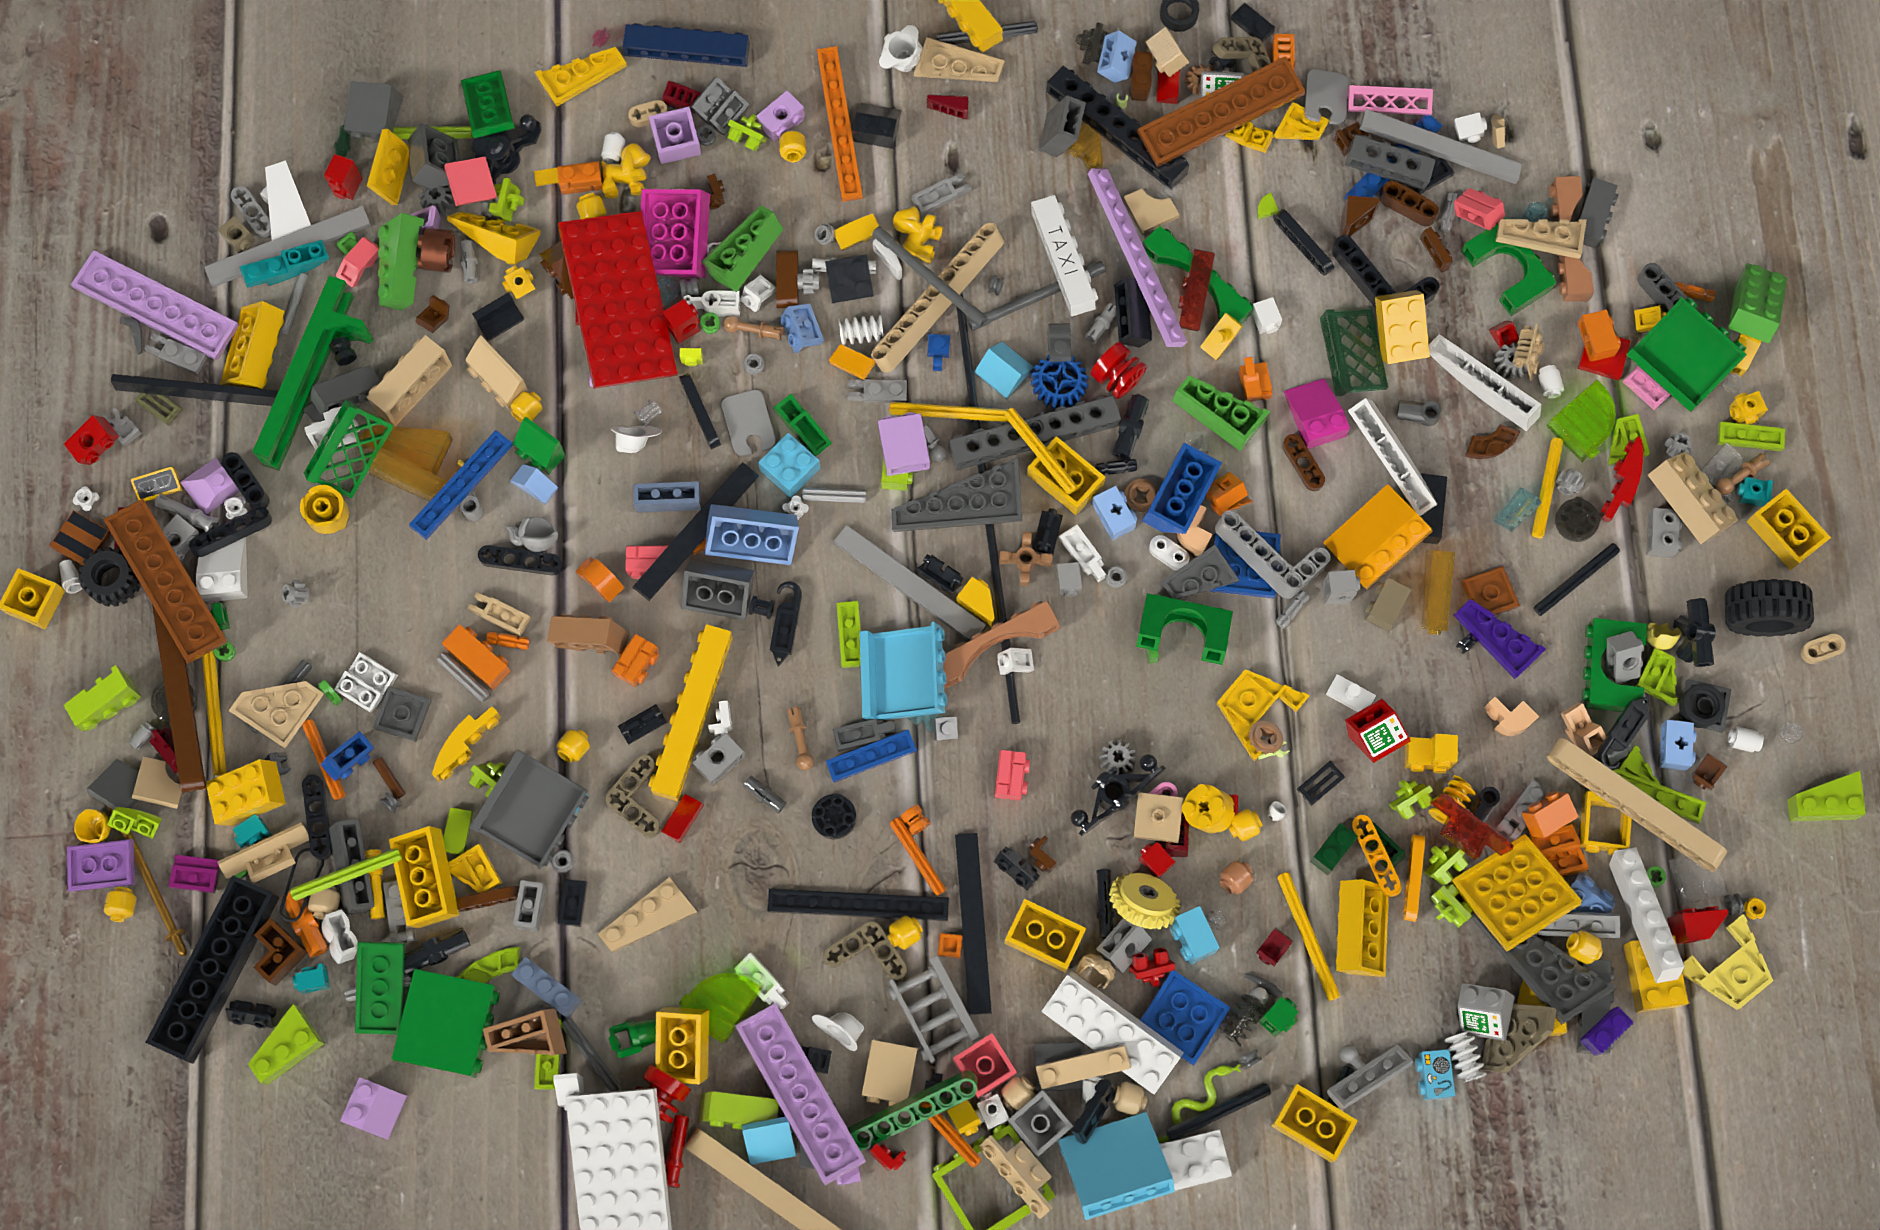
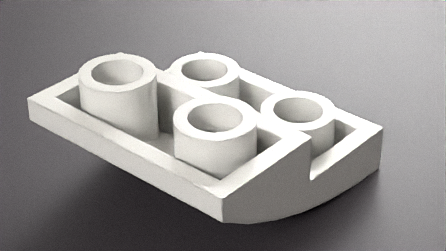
M359 652L349 671L343 673L334 690L365 710L372 712L384 698L388 686L391 687L398 674L366 654Z

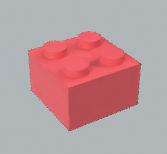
M993 1033L953 1057V1061L960 1073L972 1071L977 1076L978 1084L975 1094L977 1100L1017 1074ZM966 1081L969 1087L973 1086L971 1082Z

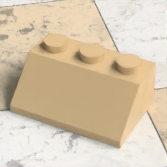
M480 336L466 358L469 366L467 371L473 378L478 377L482 381L481 385L488 393L492 391L496 395L495 400L502 408L506 406L512 411L510 405L521 392L526 391L529 393L519 374Z

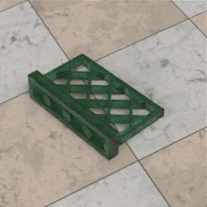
M1334 309L1326 310L1320 317V323L1336 397L1344 396L1346 393L1387 390L1388 383L1372 309L1335 312ZM1358 316H1367L1368 325L1366 328L1356 321ZM1337 318H1344L1350 324L1344 329L1338 324ZM1351 325L1362 331L1358 338L1348 332ZM1363 334L1371 338L1372 345L1370 347L1360 340ZM1344 335L1354 342L1350 349L1342 343ZM1356 344L1366 351L1362 358L1352 351ZM1368 353L1376 358L1374 367L1364 360ZM1348 355L1358 361L1355 368L1347 364L1346 357ZM1360 364L1370 370L1367 377L1356 371ZM1374 373L1380 378L1381 384L1375 385L1368 378ZM1352 374L1362 381L1360 386H1351L1350 377Z

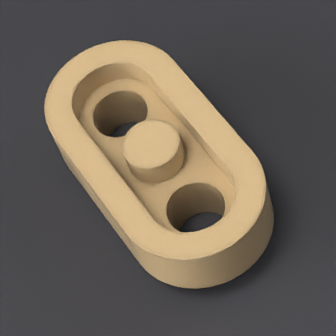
M1829 634L1806 643L1801 648V657L1809 664H1816L1840 655L1845 650L1846 643L1840 635ZM1829 643L1834 645V650L1830 649ZM1809 650L1814 652V657L1809 655Z

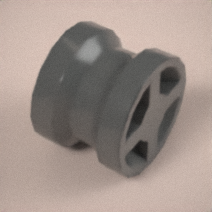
M692 277L691 280L680 279L682 299L686 295L700 297L697 277Z

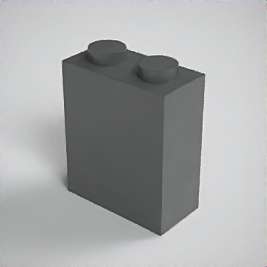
M1066 96L1046 114L1039 151L1058 157L1078 140L1085 102Z

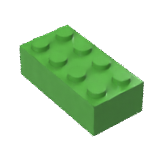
M1746 263L1736 282L1728 329L1770 343L1780 325L1787 277L1778 272L1765 270L1759 265Z

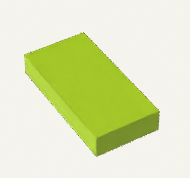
M450 807L443 838L446 853L455 855L465 853L469 827L473 816L472 811Z

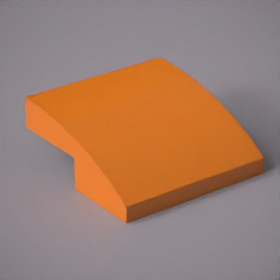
M1573 824L1563 826L1546 838L1530 836L1533 844L1562 878L1588 870L1589 866L1581 851V842Z

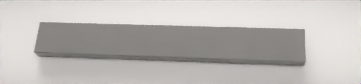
M1368 109L1363 113L1360 130L1516 184L1519 180L1521 163Z
M360 206L207 265L204 268L211 286L216 287L242 277L240 272V266L279 256L282 250L322 240L323 244H327L345 237L351 231L355 233L371 227L364 207Z
M846 525L833 541L840 549L968 641H971L974 635L986 628V625L849 526Z

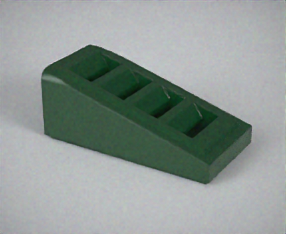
M1373 822L1380 839L1384 840L1382 842L1384 848L1386 846L1390 847L1386 851L1388 856L1395 852V855L1390 859L1395 868L1405 859V852ZM1367 828L1363 830L1365 837L1369 835ZM1368 841L1366 844V848L1369 851H1375L1378 848V846L1375 848L1373 845H1375L1377 841ZM1379 860V862H1380L1385 868H1387V866H1388L1387 861H1385V860Z

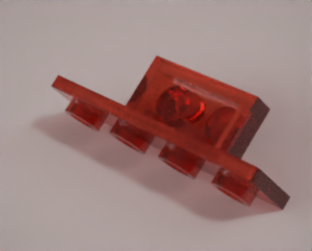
M1194 249L1189 276H1184L1182 289H1185V295L1180 296L1178 308L1182 309L1179 321L1182 329L1197 332L1200 330L1215 256L1213 252Z
M1442 793L1431 800L1430 803L1448 816L1439 834L1474 860L1480 857L1485 845L1500 856L1513 849L1514 845L1507 838L1499 835L1487 823L1482 822L1471 811L1455 802L1452 797Z

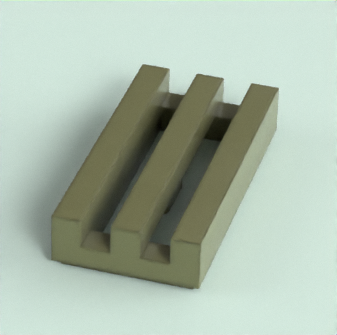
M140 393L135 399L136 403L168 426L172 424L171 421L177 418L176 415L183 411L181 407L164 395L156 396L173 408L172 412L148 394ZM142 399H147L149 402L154 404L168 416L164 417L155 409H153L144 401H142Z

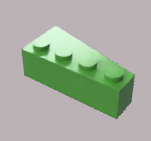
M760 205L701 262L714 280L737 292L784 229L773 211Z
M401 213L379 227L378 296L380 306L402 311L413 305L416 277L413 276V272L418 266V257L415 256L419 238V226L423 227V218Z
M1190 375L1176 390L1172 402L1240 452L1262 427L1270 413L1267 409L1263 408L1261 410L1253 406L1251 402L1246 400L1243 402L1232 397L1233 394L1216 390L1215 386Z

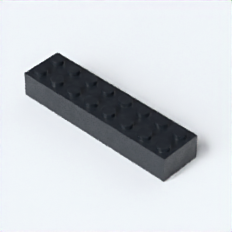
M232 875L145 1043L186 1062L195 1063L258 941L254 934L268 921L280 897Z

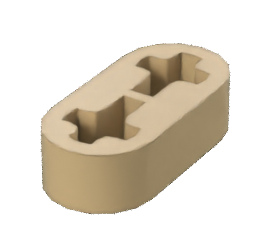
M655 100L634 106L629 110V120L635 127L650 125L649 116L657 115L656 108H659L661 113L668 112L666 104L663 101ZM637 113H639L641 116V119L637 120L635 115Z

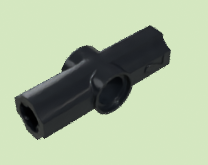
M1132 394L1126 415H1123L1118 431L1119 436L1113 450V455L1119 459H1131L1137 439L1139 440L1144 424L1143 419L1149 405V399L1143 395Z
M458 928L442 937L430 938L424 941L420 947L405 953L404 971L406 974L413 973L414 969L420 970L428 965L439 964L447 960L450 955L471 946L464 928Z

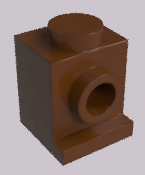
M1358 122L1336 132L1334 141L1344 157L1347 156L1350 142L1355 135L1369 136L1368 132L1360 130Z

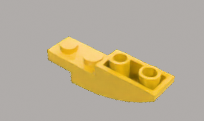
M493 706L476 720L469 714L450 734L439 752L432 775L438 782L448 779L457 766L467 763L471 758L470 755L473 753L468 746L477 743L487 729L491 730L497 726L501 716Z

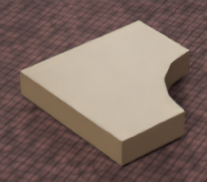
M1143 189L1123 197V201L1141 235L1157 228L1159 225L1162 226L1179 218V213L1171 198L1155 199L1147 195Z
M143 756L132 795L133 799L177 809L182 790L180 784L175 783L168 776L165 769V761Z

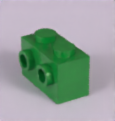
M1281 996L1258 1022L1276 1037L1282 1031L1287 1032L1298 1021L1295 1017L1299 1013L1296 1010L1297 1005L1288 997L1284 999Z

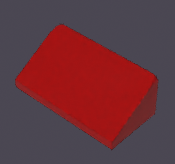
M1180 69L1175 74H1172L1171 77L1165 72L1160 73L1158 70L1156 103L1177 104Z
M685 794L661 832L681 843L704 807L703 803Z

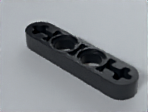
M1281 209L1273 215L1276 225L1319 273L1326 276L1334 270V264L1331 259L1285 209Z
M686 373L679 376L682 387L710 449L721 446L690 374Z
M267 508L254 509L194 537L189 542V548L196 557L206 556L268 527L272 523V517ZM246 525L243 529L236 530L239 526ZM225 534L223 538L216 539L218 536Z
M485 545L478 551V559L486 567L551 576L559 574L563 568L560 557L555 554ZM491 552L492 556L499 557V563H497L498 560L494 557H489L488 561H486L483 555ZM507 554L515 555V561L512 564L504 563V557ZM528 557H535L537 563L533 567H527L525 565L526 559ZM541 558H543L544 563L548 564L555 560L557 566L550 569L548 565L542 564L541 569Z
M311 774L302 781L310 851L316 859L326 860L332 854V845L329 834L330 825L325 787L319 776ZM311 781L319 784L315 786V793L317 795L321 794V796H313L311 788L308 787L311 785ZM315 801L322 803V807L318 812L310 811V805ZM316 823H324L325 828L321 833L313 832V826ZM317 839H322L323 846L327 848L323 850V854L316 851L320 848Z

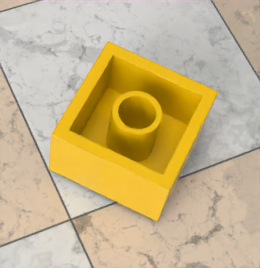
M17 568L0 601V610L10 616L46 630L65 590L55 582Z

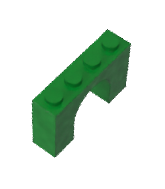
M1496 223L1490 231L1486 229L1466 242L1461 253L1473 268L1496 254H1507L1520 262L1524 271V278L1504 291L1499 299L1500 303L1512 317L1552 291L1557 282L1552 272L1547 271L1543 266L1541 258L1534 254L1531 249L1496 242L1499 224Z
M1147 593L1136 647L1158 651L1163 628L1173 622H1186L1198 628L1203 635L1204 645L1201 661L1223 665L1233 611Z
M1593 618L1586 625L1585 637H1588V645L1584 648V658L1587 659V665L1583 669V680H1586V684L1581 696L1582 701H1585V708L1622 712L1629 701H1637L1644 698V687L1619 685L1609 680L1601 668V657L1603 652L1607 650L1608 637L1633 631L1637 639H1641L1644 647L1646 645L1647 624Z

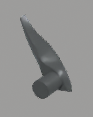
M122 316L120 324L130 326L138 354H141V326L137 319Z

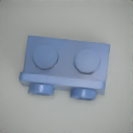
M810 304L788 306L781 315V324L785 328L788 343L792 346L794 353H799L803 347L821 345L824 342Z

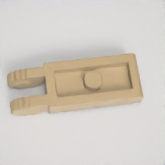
M476 592L474 596L476 600L487 604V606L482 610L475 605L469 604L467 609L483 619L521 637L531 617L501 601Z

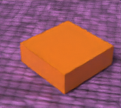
M940 933L938 956L960 959L963 935Z

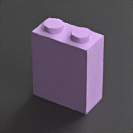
M910 412L902 417L894 418V416H887L882 418V420H878V430L887 476L930 469L921 413Z

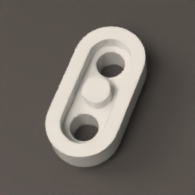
M1159 535L1151 540L1149 545L1151 555L1171 569L1177 571L1189 563L1188 552L1169 538ZM1163 543L1165 547L1160 549L1157 547V544ZM1180 555L1183 559L1178 561L1175 559V556Z

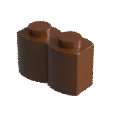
M1136 51L1133 56L1130 85L1131 100L1147 101L1149 98L1153 67L1151 52Z

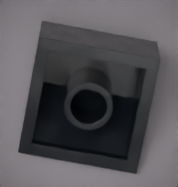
M861 103L856 111L853 124V142L894 149L902 110Z

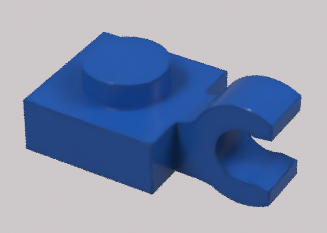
M929 334L928 357H934L933 371H942V358H949L950 335Z

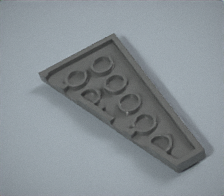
M1018 457L1001 466L999 464L992 467L991 470L984 473H978L953 483L945 489L931 492L928 496L918 500L914 499L891 509L893 532L1022 522Z
M1474 915L1473 921L1541 1002L1546 1007L1557 1009L1555 1018L1561 1025L1615 990L1616 986L1600 979L1597 977V973L1592 970L1588 971L1579 965L1577 960L1548 941H1542L1535 934L1506 952L1480 918Z

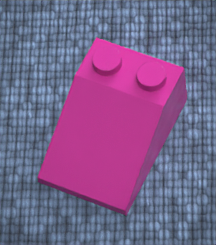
M1324 378L1284 391L1301 438L1308 449L1347 436L1350 426L1342 407Z

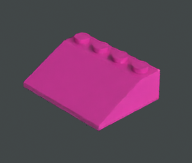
M642 189L641 211L656 275L705 278L706 268L701 261L707 257L709 193L701 189Z

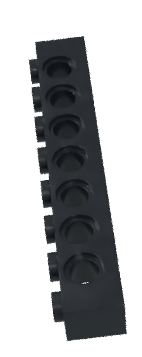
M1063 65L1047 81L1046 92L1058 102L1066 96L1080 101H1090V103L1085 104L1082 121L1171 191L1188 174L1189 164L1183 156L1168 161L1169 165L1162 164L1157 167L1149 152L1146 151L1147 148L1137 132L1138 128L1141 127L1140 123L1136 119L1127 116L1122 108L1109 102L1104 94H1099L1095 91L1089 82L1081 80L1072 69H1067ZM1115 125H1121L1122 127L1117 128Z

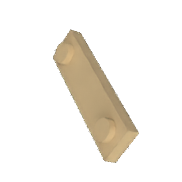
M1126 1045L1036 1066L1041 1089L1131 1068Z

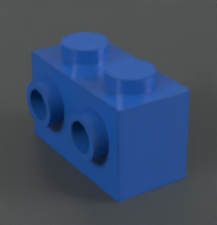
M359 731L328 755L321 763V766L334 781H337L340 777L344 780L354 772L352 769L357 764L362 766L371 758L369 754L374 749V746Z

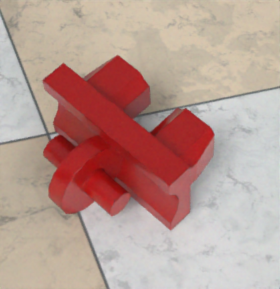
M1164 947L1155 948L1153 950L1154 959L1148 960L1145 953L1133 954V964L1129 965V972L1133 973L1137 980L1142 979L1143 983L1150 982L1152 987L1158 986L1159 979L1165 977V972L1175 970V963L1169 959L1168 952Z

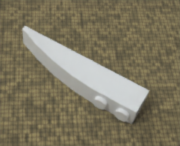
M1440 334L1429 344V355L1481 400L1525 431L1540 417L1541 403Z
M1365 398L1349 409V413L1415 512L1421 516L1436 506L1437 502L1374 402Z

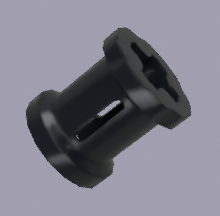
M753 596L749 606V615L758 614L766 616L770 620L774 611L775 601L771 600L769 602Z

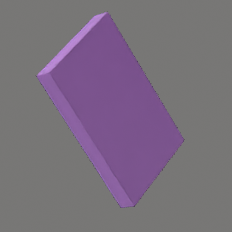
M128 839L67 846L68 891L76 892L135 885L134 840Z

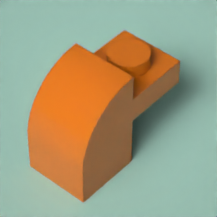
M589 557L575 571L580 578L591 585L599 596L609 603L625 588L615 575L596 558Z

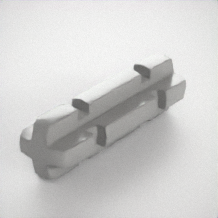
M1450 192L1447 196L1439 226L1440 231L1450 232L1455 215L1454 201L1459 197L1457 193Z
M1303 590L1298 592L1295 599L1289 603L1283 613L1277 618L1276 624L1281 628H1286L1290 620L1295 617L1302 606L1308 601L1309 595Z

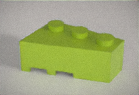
M117 665L111 668L112 673L106 678L99 677L96 679L97 685L89 691L83 689L64 704L75 727L82 732L94 729L100 721L114 717L117 711L124 707L133 706L141 698L131 677Z
M1860 771L1795 794L1787 799L1790 821L1857 820L1866 815Z
M293 1004L250 1060L248 1066L260 1083L268 1085L325 1043L302 1009Z
M711 1091L701 1094L698 1122L710 1123V1126L724 1127V1124L732 1125L733 1129L742 1130V1125L777 1119L779 1104L776 1099Z

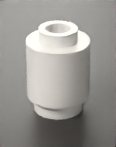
M611 132L605 135L601 156L606 164H619V161H621V153L625 146V139L621 134Z
M1555 365L1539 369L1540 374L1538 378L1543 396H1548L1550 399L1559 397L1561 392L1564 391L1560 371L1556 369Z
M1736 726L1728 734V742L1731 748L1752 753L1754 751L1759 752L1762 748L1764 736L1759 734L1758 731Z

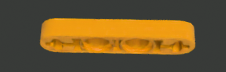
M1366 815L1355 817L1352 822L1353 830L1358 835L1357 839L1382 892L1390 897L1398 895L1402 888L1401 882L1372 820ZM1361 821L1367 824L1366 828L1369 835L1366 837L1363 830L1358 828ZM1368 841H1377L1378 848L1375 851L1367 850L1366 844ZM1377 861H1387V868L1384 871L1376 870L1375 864ZM1389 875L1392 883L1397 882V884L1394 885V890H1390L1389 888L1385 889V887H1387L1388 884L1384 876Z
M1413 834L1410 842L1403 920L1413 922L1416 921L1418 915L1425 836Z

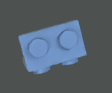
M1578 873L1570 887L1582 900V904L1570 912L1610 913L1616 902L1613 895L1607 890H1601L1595 886L1594 880L1589 876H1582Z

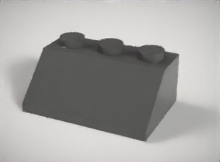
M420 123L408 139L412 181L430 189L450 185L444 165L460 161L457 139Z
M690 559L684 573L681 609L746 620L753 588L754 570Z

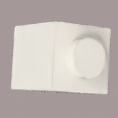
M1272 297L1253 304L1251 314L1259 333L1266 332L1270 334L1280 328L1282 318L1274 298Z

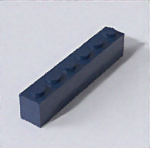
M639 23L625 25L622 47L624 55L630 57L747 67L750 43L748 35L738 32L730 34L722 31L708 32L701 29L687 30L680 27L665 28L660 25L643 26Z

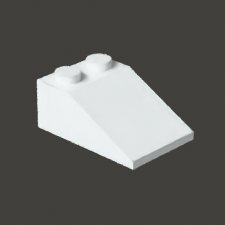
M246 537L198 558L196 589L204 602L248 598Z

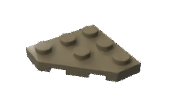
M1513 1004L1506 1041L1486 1038L1482 1061L1484 1066L1481 1067V1070L1506 1074L1553 1032L1557 1009L1545 1006Z

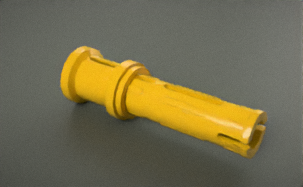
M379 849L365 851L366 859L382 854V851ZM382 868L369 872L375 906L370 909V919L372 920L385 918L381 876L384 873Z

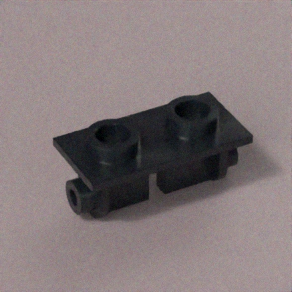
M1056 509L1042 510L1033 545L1035 552L1054 555L1063 515L1057 514Z
M927 554L923 559L924 563L917 568L924 577L933 580L943 590L949 591L952 594L962 585L961 582L964 579L961 577V573L950 566H947L945 571H943L942 567L945 563L933 554L931 556Z
M657 704L618 725V728L629 745L666 724L667 721Z
M1005 847L999 852L994 863L997 864L1001 871L1006 872L1012 877L1017 885L1028 891L1033 882L1035 883L1040 877L1037 874L1038 871L1027 861L1020 866L1018 863L1023 858L1012 848Z
M235 1000V1002L231 1001L229 1008L225 1009L229 1022L236 1025L249 1024L261 1029L266 1027L274 1028L272 1017L276 1016L277 1009L273 1008V1005L257 1003L255 1009L251 1010L252 1002Z

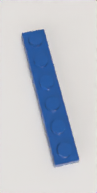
M1424 115L1414 126L1437 134L1443 125L1431 115ZM1400 143L1394 145L1397 148H1407L1410 152L1416 154L1420 151ZM1387 158L1390 163H1394L1391 158ZM1367 172L1345 195L1344 199H1347L1348 195L1374 198L1390 179Z
M495 430L409 523L410 528L427 540L511 449L513 443Z

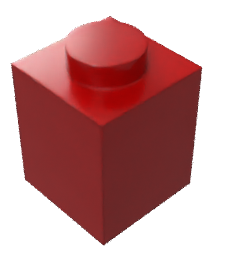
M1158 842L1153 846L1149 843L1140 851L1142 855L1139 861L1152 876L1158 879L1175 864V861Z

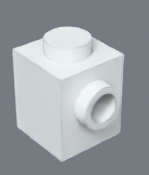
M1480 112L1454 120L1459 142L1468 141V143L1480 141V137L1484 136V130H1487L1485 117L1481 118Z
M988 1093L979 1098L980 1102L976 1105L978 1109L975 1110V1113L981 1123H985L988 1131L1008 1122L1009 1117L998 1094L993 1096L992 1093Z

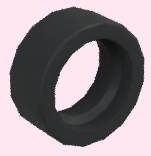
M1198 0L1162 1L1160 19L1169 30L1184 32L1196 24L1199 15ZM1179 2L1184 3L1191 8V16L1184 20L1175 19L1168 14L1169 5Z
M1697 684L1691 687L1682 695L1679 702V711L1683 720L1694 723L1696 728H1707L1715 724L1723 716L1726 708L1725 699L1721 692L1708 684ZM1704 694L1712 699L1715 710L1711 717L1699 718L1692 712L1689 702L1694 695Z

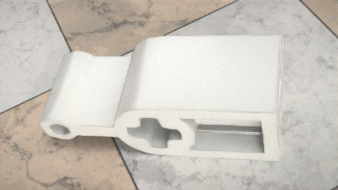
M711 290L705 292L702 297L684 296L688 304L692 303L696 309H704L705 313H715L720 317H740L741 298L739 291Z

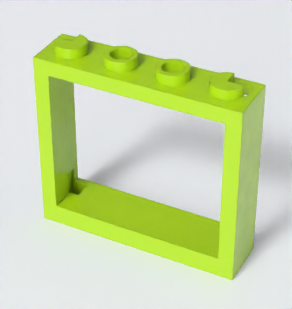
M1003 1123L992 1130L994 1133L992 1136L996 1141L1009 1135L1014 1145L1021 1141L1011 1124L1005 1126ZM985 1136L973 1142L975 1147L972 1149L977 1154L982 1152L979 1146L986 1140ZM957 1152L953 1155L955 1160L949 1164L944 1161L934 1167L935 1173L932 1174V1177L964 1229L974 1230L942 1176L966 1162ZM1047 1182L1041 1186L1044 1191L1042 1196L1047 1202L1056 1197ZM1026 1204L987 1230H1005L1032 1213V1211Z

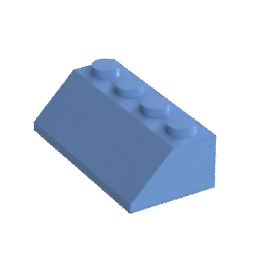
M711 504L707 522L705 555L791 565L799 530L797 515Z

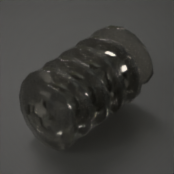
M1242 994L1243 1002H1236L1238 1009H1231L1230 1012L1233 1017H1225L1227 1024H1220L1223 1036L1240 1047L1241 1043L1238 1038L1247 1039L1243 1031L1252 1032L1253 1030L1249 1023L1257 1025L1258 1022L1254 1018L1255 1015L1263 1017L1260 1009L1267 1010L1258 1000L1247 994Z

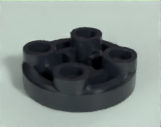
M827 795L818 800L812 809V823L815 830L821 836L833 840L841 839L853 830L856 824V810L852 802L843 795Z

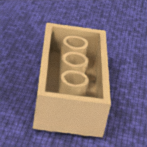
M426 335L422 339H418L411 351L403 355L394 369L389 370L384 375L383 380L369 391L367 399L375 412L385 420L393 423L394 427H396L452 367L445 350Z
M1686 451L1665 460L1648 474L1649 478L1700 544L1719 536L1739 521L1733 509L1726 505L1722 500L1720 492L1712 487L1706 474L1699 470L1693 457L1688 455Z

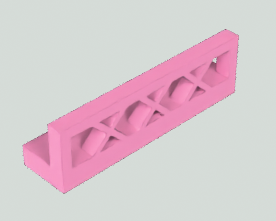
M1350 85L1347 89L1348 112H1364L1368 109L1377 113L1432 114L1433 89ZM1353 99L1367 101L1363 106H1353ZM1385 100L1388 103L1384 107H1377L1372 101ZM1393 101H1406L1408 105L1404 108H1398ZM1414 102H1427V109H1418Z

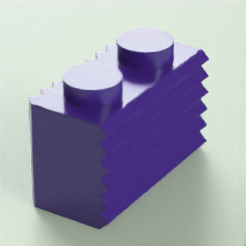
M1617 1006L1599 1020L1580 1039V1042L1594 1056L1601 1055L1617 1041V1038H1620V1035H1623L1633 1025V1021Z

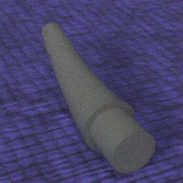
M1249 973L1245 975L1246 978L1264 988L1268 994H1271L1276 999H1279L1283 994L1275 984Z

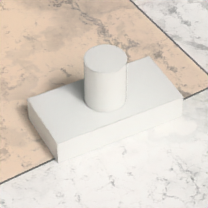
M1338 674L1326 693L1327 696L1356 712L1370 706L1376 697L1375 694Z

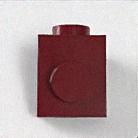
M1275 927L1256 953L1266 965L1271 964L1275 967L1293 943V940Z

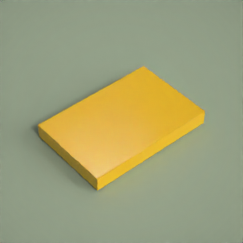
M382 129L367 187L391 205H398L410 161L409 146L389 129Z

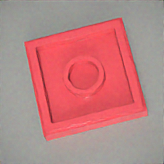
M486 157L444 165L456 206L497 198Z

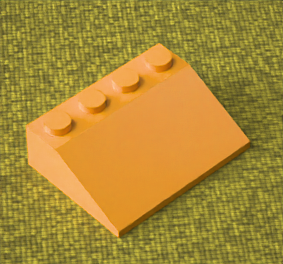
M1387 484L1323 543L1348 570H1355V576L1359 577L1362 586L1368 590L1433 531L1397 492Z

